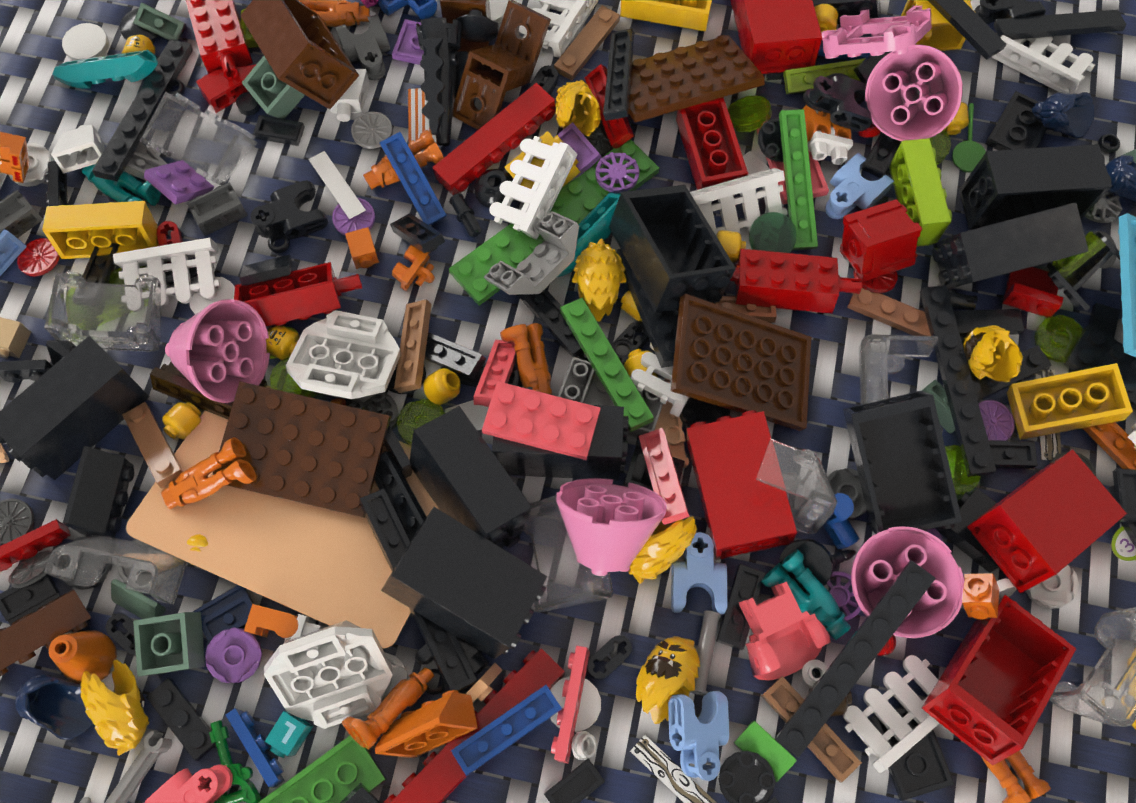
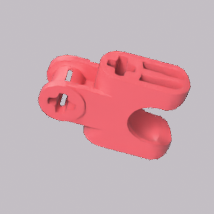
M222 764L201 769L194 775L191 774L188 768H185L167 780L145 803H214L230 789L233 775L231 770Z

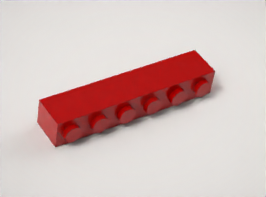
M536 82L432 168L435 178L452 195L465 191L473 180L486 172L490 166L500 162L507 152L517 148L521 141L528 135L534 134L541 124L553 118L556 112L555 99Z

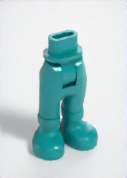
M96 164L82 169V173L87 176V179L98 190L117 202L143 201L138 198L141 197L147 203L155 206L160 199L161 192L148 181L142 183L125 171H123L118 182L95 177L92 170ZM122 188H126V189L130 190L132 193H134V194L137 195L138 197H134V196L131 195L130 193H127L126 191H124Z
M797 549L785 557L782 563L774 566L761 582L766 587L787 582L801 612L815 613L817 619L824 625L828 633L834 640H837L851 626L844 619L845 614L840 611L837 602L829 591L818 581L808 567L804 568V556ZM788 572H792L796 576L795 578L799 581V583H801L805 587V589L809 592L810 595L806 594L800 588L798 583L790 577Z

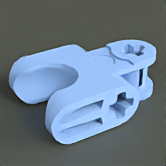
M857 153L830 180V184L835 189L831 192L830 199L826 203V214L832 219L838 220L843 219L856 206L862 210L873 207L888 193L894 180L887 175L876 181L864 179L860 171L866 158Z
M698 532L695 534L690 546L684 551V562L675 561L672 563L671 609L674 613H680L686 605L687 591L694 587L703 588L709 593L714 612L724 614L727 609L726 563H714L713 540L706 533ZM696 543H700V547L704 548L701 553H698L697 548H693Z
M712 691L704 695L702 711L697 719L693 700L684 694L673 695L668 702L669 739L671 746L676 751H681V769L688 777H699L706 781L714 780L720 771L719 746L726 745L729 740L727 697L720 691Z

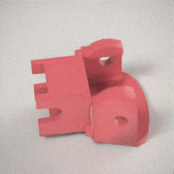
M787 582L772 586L771 588L775 596L757 605L753 598L739 602L741 610L753 632L749 636L750 642L745 645L748 650L752 674L758 680L770 681L796 673L808 661L814 660L819 655L823 646L831 642L828 631L817 619L815 613L801 612Z

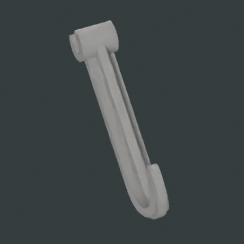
M149 732L144 738L143 749L105 803H127L160 754L167 752L171 748L172 739L161 738L163 733ZM84 797L80 803H90L91 799Z

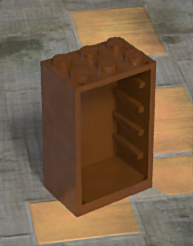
M252 0L240 15L277 78L326 108L331 109L360 76L319 14L300 1Z

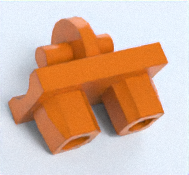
M409 246L404 254V258L412 262L410 268L398 262L392 270V276L401 282V289L407 291L417 276L418 279L415 283L419 286H422L424 281L428 283L434 281L435 276L431 273L434 266L428 263L424 268L430 259V252L423 253L415 246Z

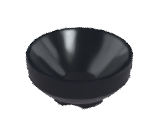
M490 169L477 178L474 189L475 196L480 204L490 208L495 202H503L505 196L500 192V185L492 187L488 184V181L491 178H499L502 181L501 184L504 181L513 182V177L507 171Z

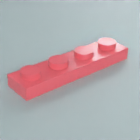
M494 341L473 396L474 405L489 407L497 381L508 384L517 358L514 342Z
M660 428L640 435L639 440L653 491L660 495L667 505L666 514L662 519L663 524L666 525L690 517L664 429Z
M576 646L575 653H570L568 669H571L570 680H565L562 696L566 697L565 705L558 712L557 725H560L559 736H554L551 753L555 754L554 760L569 764L571 744L575 733L590 655L587 647Z

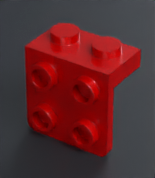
M1030 267L1009 274L1002 304L1051 318L1062 306L1064 297L1057 295L1058 287L1047 275L1049 272Z

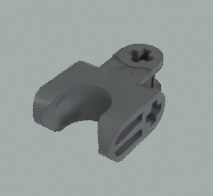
M378 14L368 17L369 29L362 34L349 32L345 24L335 27L343 52L351 63L359 61L362 69L367 70L369 80L381 79L386 73L382 53L391 51Z

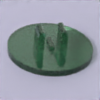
M777 212L765 213L753 222L749 231V242L752 250L790 253L797 239L794 223L786 215Z

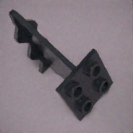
M1097 232L1095 236L1105 246L1068 277L1064 278L1051 263L1046 265L1050 270L1047 275L1060 290L1065 287L1066 290L1063 293L1076 308L1081 305L1086 311L1090 307L1076 290L1113 254L1120 260L1119 250L1100 232Z

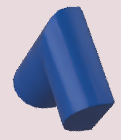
M378 0L381 10L387 16L406 5H409L422 20L431 18L437 10V2L435 0Z
M837 493L811 505L838 550L848 548L860 540L847 519L854 510V504L848 495Z

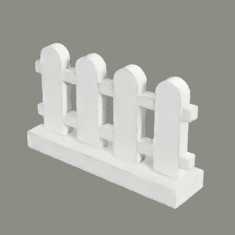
M539 0L540 5L543 7L541 9L533 8L532 10L550 18L549 27L552 28L550 31L547 30L542 47L548 49L549 46L552 47L554 57L560 58L573 42L599 0ZM553 9L562 13L561 15L553 12H549V10ZM521 25L519 27V34L522 38H525L527 30Z
M1002 35L1000 38L1006 43V46L1002 51L992 56V58L1064 94H1074L1085 78L1083 76L1086 70L1091 72L1095 66L1092 63L1093 57L1090 54L1082 53L1080 56L1071 53L1073 47L1070 44L1062 43L1057 46L1051 43L1053 37L1012 40ZM1026 40L1032 42L1029 48L1022 45ZM1045 50L1052 52L1049 58L1042 55ZM1066 60H1068L1069 62L1073 63V64L1070 66V68H1068V67H1066V66H1064V65H1062V64H1063Z
M534 136L533 140L524 139L521 142L520 149L526 155L523 161L514 160L511 163L510 170L515 174L513 182L504 181L500 185V192L505 198L502 203H493L490 206V213L495 217L494 221L501 224L502 221L514 224L513 229L519 232L522 231L528 237L537 240L539 232L535 226L544 215L550 213L578 154L566 143L560 142L558 144L554 142L550 146L541 143L542 139L540 137ZM533 157L545 161L542 168L530 164ZM523 178L535 182L532 189L520 185ZM513 199L524 203L521 211L510 207Z
M776 168L690 192L715 235L720 230L740 233V228L746 227L749 233L756 235L762 230V222L768 220L770 226L780 228L784 224V215H788L787 209H782L780 192L784 191L783 185H778V182L785 180L784 171ZM762 187L763 190L756 191V188ZM740 193L741 196L734 198L733 195ZM764 197L767 213L760 215L758 198ZM718 200V203L711 204V201ZM742 203L745 220L738 221L735 205ZM720 210L723 226L716 228L713 211Z
M204 238L113 254L114 264L123 269V271L119 272V278L124 279L126 295L122 296V302L127 303L128 308L132 311L139 312L143 310L144 300L151 299L155 306L163 308L167 306L169 302L168 296L176 295V299L183 304L191 302L193 298L192 292L200 291L201 296L207 300L215 298L217 294L216 288L221 287L220 281L215 280L213 264L217 263V257L212 256V254L219 253L217 243L211 238ZM197 267L199 283L191 284L189 268ZM165 272H173L174 287L167 288ZM148 275L150 291L143 292L141 276Z
M645 352L641 357V364L648 369L646 372L641 369H635L631 374V380L637 386L639 392L642 393L643 390H646L660 397V402L664 404L667 401L672 403L673 406L670 414L679 418L689 397L670 391L673 366L661 368L657 356L651 352ZM653 372L670 380V383L653 376Z
M908 656L903 661V668L908 673L902 678L896 672L887 673L883 678V683L888 689L887 692L882 695L877 689H868L863 696V700L868 708L862 712L857 706L850 705L843 715L848 723L845 729L848 732L854 730L868 748L864 750L867 755L874 754L878 758L872 765L879 773L888 769L939 724L937 720L921 708L938 682V679L927 668L930 663L926 659L921 661L917 656ZM912 679L928 695L923 701L907 684ZM892 696L908 712L903 718L887 701ZM872 713L888 729L883 735L867 718ZM912 719L918 723L913 730L907 724ZM892 736L898 741L893 747L888 743Z

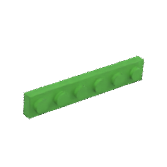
M804 109L781 110L779 121L792 250L816 249L818 241Z
M580 298L561 306L560 312L614 405L624 407V416H629V431L632 432L653 422L654 416L584 299Z

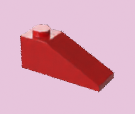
M257 64L236 67L238 70L236 78L233 77L232 72H230L232 79L225 78L223 70L220 69L196 81L203 97L215 113L235 103L240 94L249 92L242 84V81Z

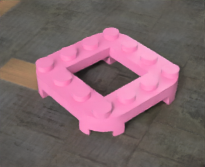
M920 5L913 6L906 12L907 16L870 18L869 10H861L859 15H843L840 17V28L822 32L825 58H836L843 54H847L848 57H857L862 55V53L879 56L889 51H893V54L896 55L907 53L908 47L916 45L932 28L931 8L922 10ZM863 34H871V36H874V37H861V36H863Z

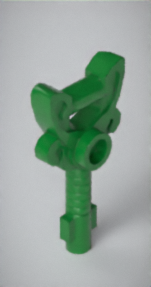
M222 720L211 723L212 731L209 732L211 743H216L220 762L231 770L233 775L232 784L241 786V790L227 794L226 791L214 803L260 802V794L255 785L249 780L253 776L252 768L243 767L240 763L233 764L226 740V738L230 737L227 726L223 727Z

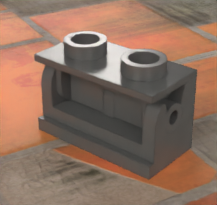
M230 182L218 186L202 196H197L186 203L204 236L248 216Z
M18 190L6 196L0 202V233L5 229L16 238H19L43 221V218Z

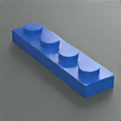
M401 132L379 142L422 221L430 226L445 218L447 215Z
M545 685L456 746L451 752L465 775L468 776L561 711L562 708L548 686Z

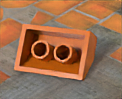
M458 690L447 691L438 700L424 702L421 704V708L402 713L401 718L395 720L389 727V730L382 735L375 747V754L416 758L477 729L471 695L459 693Z

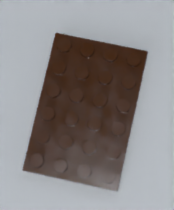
M720 35L715 39L699 41L694 45L678 47L675 50L657 53L648 58L635 59L632 62L628 113L636 123L765 85V77L729 35Z
M684 294L680 297L670 391L740 413L751 410L757 412L764 411L766 421L802 431L807 428L812 337Z
M239 381L219 452L227 440L233 437L239 439L246 449V456L242 460L251 464L256 473V480L250 484L232 480L226 486L365 518L359 499L371 494L391 417L385 414ZM234 461L226 463L222 468L215 470L212 475L227 468Z

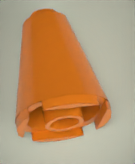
M95 630L60 635L49 646V656L64 676L75 684L82 683L84 671H88L91 675L95 673L102 681L110 674L113 661L117 658L116 646L112 639L104 633Z

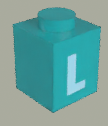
M283 711L264 742L271 745L270 751L281 758L296 756L313 725L287 711Z

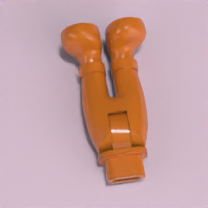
M298 0L319 14L327 27H337L344 24L346 27L354 26L355 21L357 25H360V22H369L370 8L360 6L359 2L351 3L347 0Z
M428 130L423 131L416 141L412 140L408 144L420 168L428 165V162H433L436 165L444 158ZM387 156L383 157L377 165H373L371 171L363 175L371 190L380 185L382 188L385 187L383 182L385 185H390L400 181Z
M533 323L528 326L520 324L502 330L500 332L501 339L504 342H514L515 344L514 350L517 355L518 373L523 387H532L534 391L553 395L550 388L551 375L544 351L545 346L544 342L541 341V336L543 335L542 325L539 323Z
M236 437L227 440L220 452L211 454L210 457L181 473L175 481H171L169 487L161 491L167 508L183 507L186 504L203 500L223 486L230 484L232 480H238L244 484H250L255 481V470L250 463L242 460L246 456V449L242 442ZM234 461L227 468L218 471L216 474L208 477L210 473L222 468L226 465V463Z
M423 668L419 673L412 672L408 680H401L388 693L378 708L366 717V721L351 716L345 718L342 724L346 731L361 747H366L369 750L377 742L382 733L385 734L389 730L394 720L407 707L413 706L426 691L427 683L435 677L430 669Z
M1020 750L1005 759L1014 769L1019 780H1022L1025 786L1024 789L1017 782L1018 779L1011 772L1005 759L992 765L981 756L989 770L1000 781L999 783L1002 788L1006 789L1007 796L1002 803H1029L1032 799L1040 797L1051 790L1047 781L1038 779L1033 774L1035 771L1028 764Z

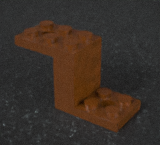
M514 0L508 1L495 44L469 52L454 102L453 117L479 130L500 112L507 91L530 83L551 21L550 18ZM521 25L527 30L525 38H522L519 34V27ZM476 97L482 102L481 110L475 107L474 99Z

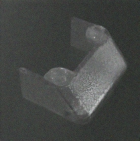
M878 334L865 336L859 346L860 405L887 399V374L900 372L905 364V356L929 357L938 342V336Z
M770 439L756 480L786 491L796 530L808 534H816L834 513L837 505V499L820 459L817 458V454L807 449L799 450Z

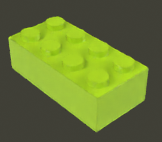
M930 138L901 141L889 166L892 180H894L893 186L897 200L908 210L906 213L914 223L918 222L922 227L917 247L933 245L938 242L952 221V212L948 209L946 203V190L942 188L941 170L937 168L935 161L936 151L931 145Z

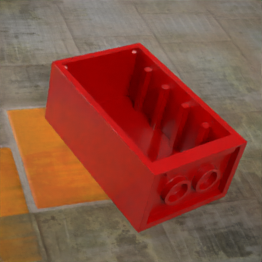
M730 0L742 51L762 74L779 73L785 70L815 66L822 34L812 0Z
M751 410L744 412L740 417L731 418V416H724L718 418L713 423L697 422L692 424L690 428H687V446L709 535L713 540L715 559L720 560L784 546L793 542L797 530L764 411L757 412Z
M1072 449L1029 478L969 524L967 528L1016 589L1022 593L1059 573L1127 513Z
M1004 595L998 602L997 618L975 620L921 708L990 764L995 765L1024 748L1076 648L1043 624L1041 620L1035 618L1022 608L1016 601Z

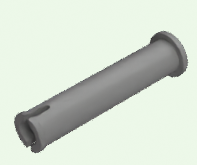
M704 611L697 648L700 660V667H698L699 678H695V690L690 691L692 694L701 696L708 693L706 688L719 620L721 618L720 613L714 611Z

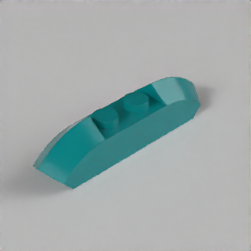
M149 50L68 61L56 66L52 75L56 80L68 86L89 89L92 84L103 83L108 78H112V81L127 79L130 82L139 81L147 77L156 68L158 62L153 53Z
M609 192L578 224L579 230L574 261L557 277L565 276L574 271L577 257L589 246L590 242L597 243L601 238L605 240L610 236L611 230L609 225L621 193Z

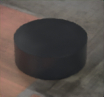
M250 92L240 94L236 100L238 110L243 115H254L261 107Z

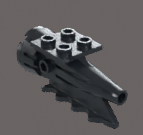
M428 18L421 20V25L416 24L419 47L421 50H424L420 66L424 69L425 81L421 85V90L425 93V100L428 101L422 108V114L429 119L431 134L436 135L437 145L448 146L450 145L454 99L456 98L468 59V51L457 52L460 49L462 23L453 19V24L446 23V18Z

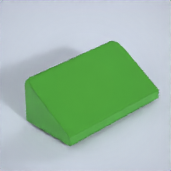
M752 721L734 741V744L742 751L758 753L766 759L773 769L776 783L797 761L756 721Z

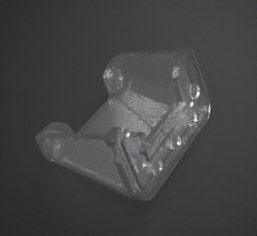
M74 271L55 273L44 328L56 341H71L75 346H78L90 336L103 350L158 351L161 341V283L158 278L151 275H142L135 280L134 285L88 283L81 277V274Z
M556 495L530 503L532 508L528 515V521L524 525L523 532L531 536L537 570L547 576L543 584L546 587L543 596L539 601L535 600L533 603L535 611L545 612L611 598L613 596V586L610 572L605 576H597L592 574L591 568L577 562L576 554L556 502Z
M1136 607L1105 613L1101 616L1095 625L1094 634L1098 642L1106 648L1105 652L1084 683H1081L1078 688L1070 682H1059L1049 699L1053 704L1063 710L1113 727H1128L1135 722Z

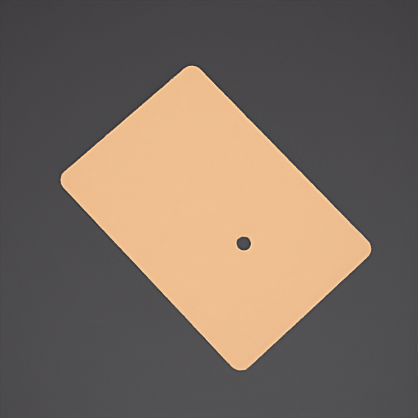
M208 411L202 413L200 424L185 438L174 454L183 472L210 457L211 454L219 452L228 419ZM399 441L410 460L411 446ZM385 445L383 446L382 453L385 451L388 452ZM412 470V475L407 477L406 480L427 517L433 507L439 508ZM375 481L373 484L371 494L379 491V488ZM155 482L127 522L126 530L131 537L328 626L347 620L360 628L372 629L382 649L389 648L396 642L411 613L409 607L381 591L392 571L366 516L363 518L230 486H223L203 500L186 504L183 507L176 506L173 509H169L161 494V491L168 488L169 484L160 488ZM201 534L206 537L208 545L206 547H197L201 552L192 551L190 549L195 546L187 544V540L190 537Z

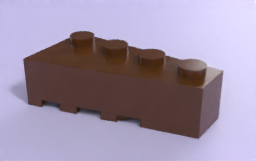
M74 589L41 606L36 612H31L13 622L11 626L0 629V676L9 671L7 666L18 661L19 664H22L36 656L34 651L45 645L48 649L56 637L63 635L69 630L72 633H76L88 625L87 620L91 616Z

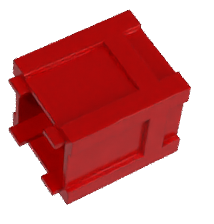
M897 199L843 217L844 229L840 252L858 274L857 276L862 279V282L915 265L917 241L922 227L918 222L914 223L906 213L908 210Z

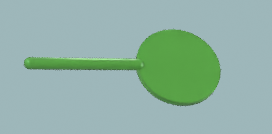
M973 103L969 104L968 141L957 144L952 153L954 164L960 170L968 173L974 170L986 153L982 145L972 141Z

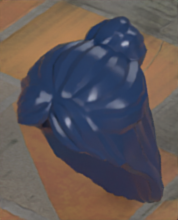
M1088 92L1079 94L1055 93L1045 101L1035 104L1032 108L1034 117L1042 121L1045 128L1054 132L1069 134L1076 139L1083 137L1087 133L1094 120L1093 99Z
M1130 155L1119 156L1106 164L1112 185L1107 192H1113L1120 197L1136 201V163L1133 161L1134 157Z
M40 674L27 679L19 687V691L16 692V710L20 717L45 728L59 739L71 740L83 734L94 725L85 713V705L80 695L81 684L70 683L48 674Z

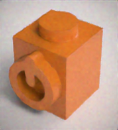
M964 574L962 604L968 617L976 619L997 618L999 587L994 574Z

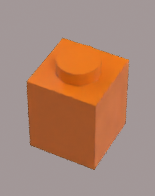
M368 227L345 233L356 269L368 268L373 264L379 263Z

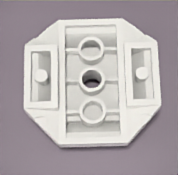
M335 310L326 315L325 319L317 321L303 330L286 364V369L301 389L364 403L375 394L386 392L400 358V348L382 319Z
M347 620L288 640L277 648L264 666V676L285 710L301 719L314 721V725L323 729L340 724L347 717L357 718L374 712L380 705L381 697L393 676L392 666L373 630L360 628Z

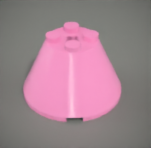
M913 45L908 47L907 53L899 55L893 54L892 51L877 63L867 81L865 101L868 110L871 112L872 122L882 133L899 141L931 138L944 130L956 116L963 94L962 79L954 62L945 53L934 47Z
M220 300L210 304L187 321L181 323L172 333L169 343L166 344L165 352L170 357L173 365L205 397L215 402L229 403L234 401L239 381L258 386L262 382L270 358V353H266V338L268 339L269 335L264 321L253 307L239 300Z
M579 479L560 486V492L556 494V502L576 554L577 562L591 568L592 574L597 576H605L608 572L629 571L631 563L666 514L667 505L660 495L648 488L630 482L628 487L614 485L613 479Z
M892 527L873 535L859 549L853 561L851 584L855 599L867 617L910 560L935 576L934 582L893 634L904 638H922L944 629L958 614L962 605L964 589L962 569L958 567L949 547L936 536L918 528Z

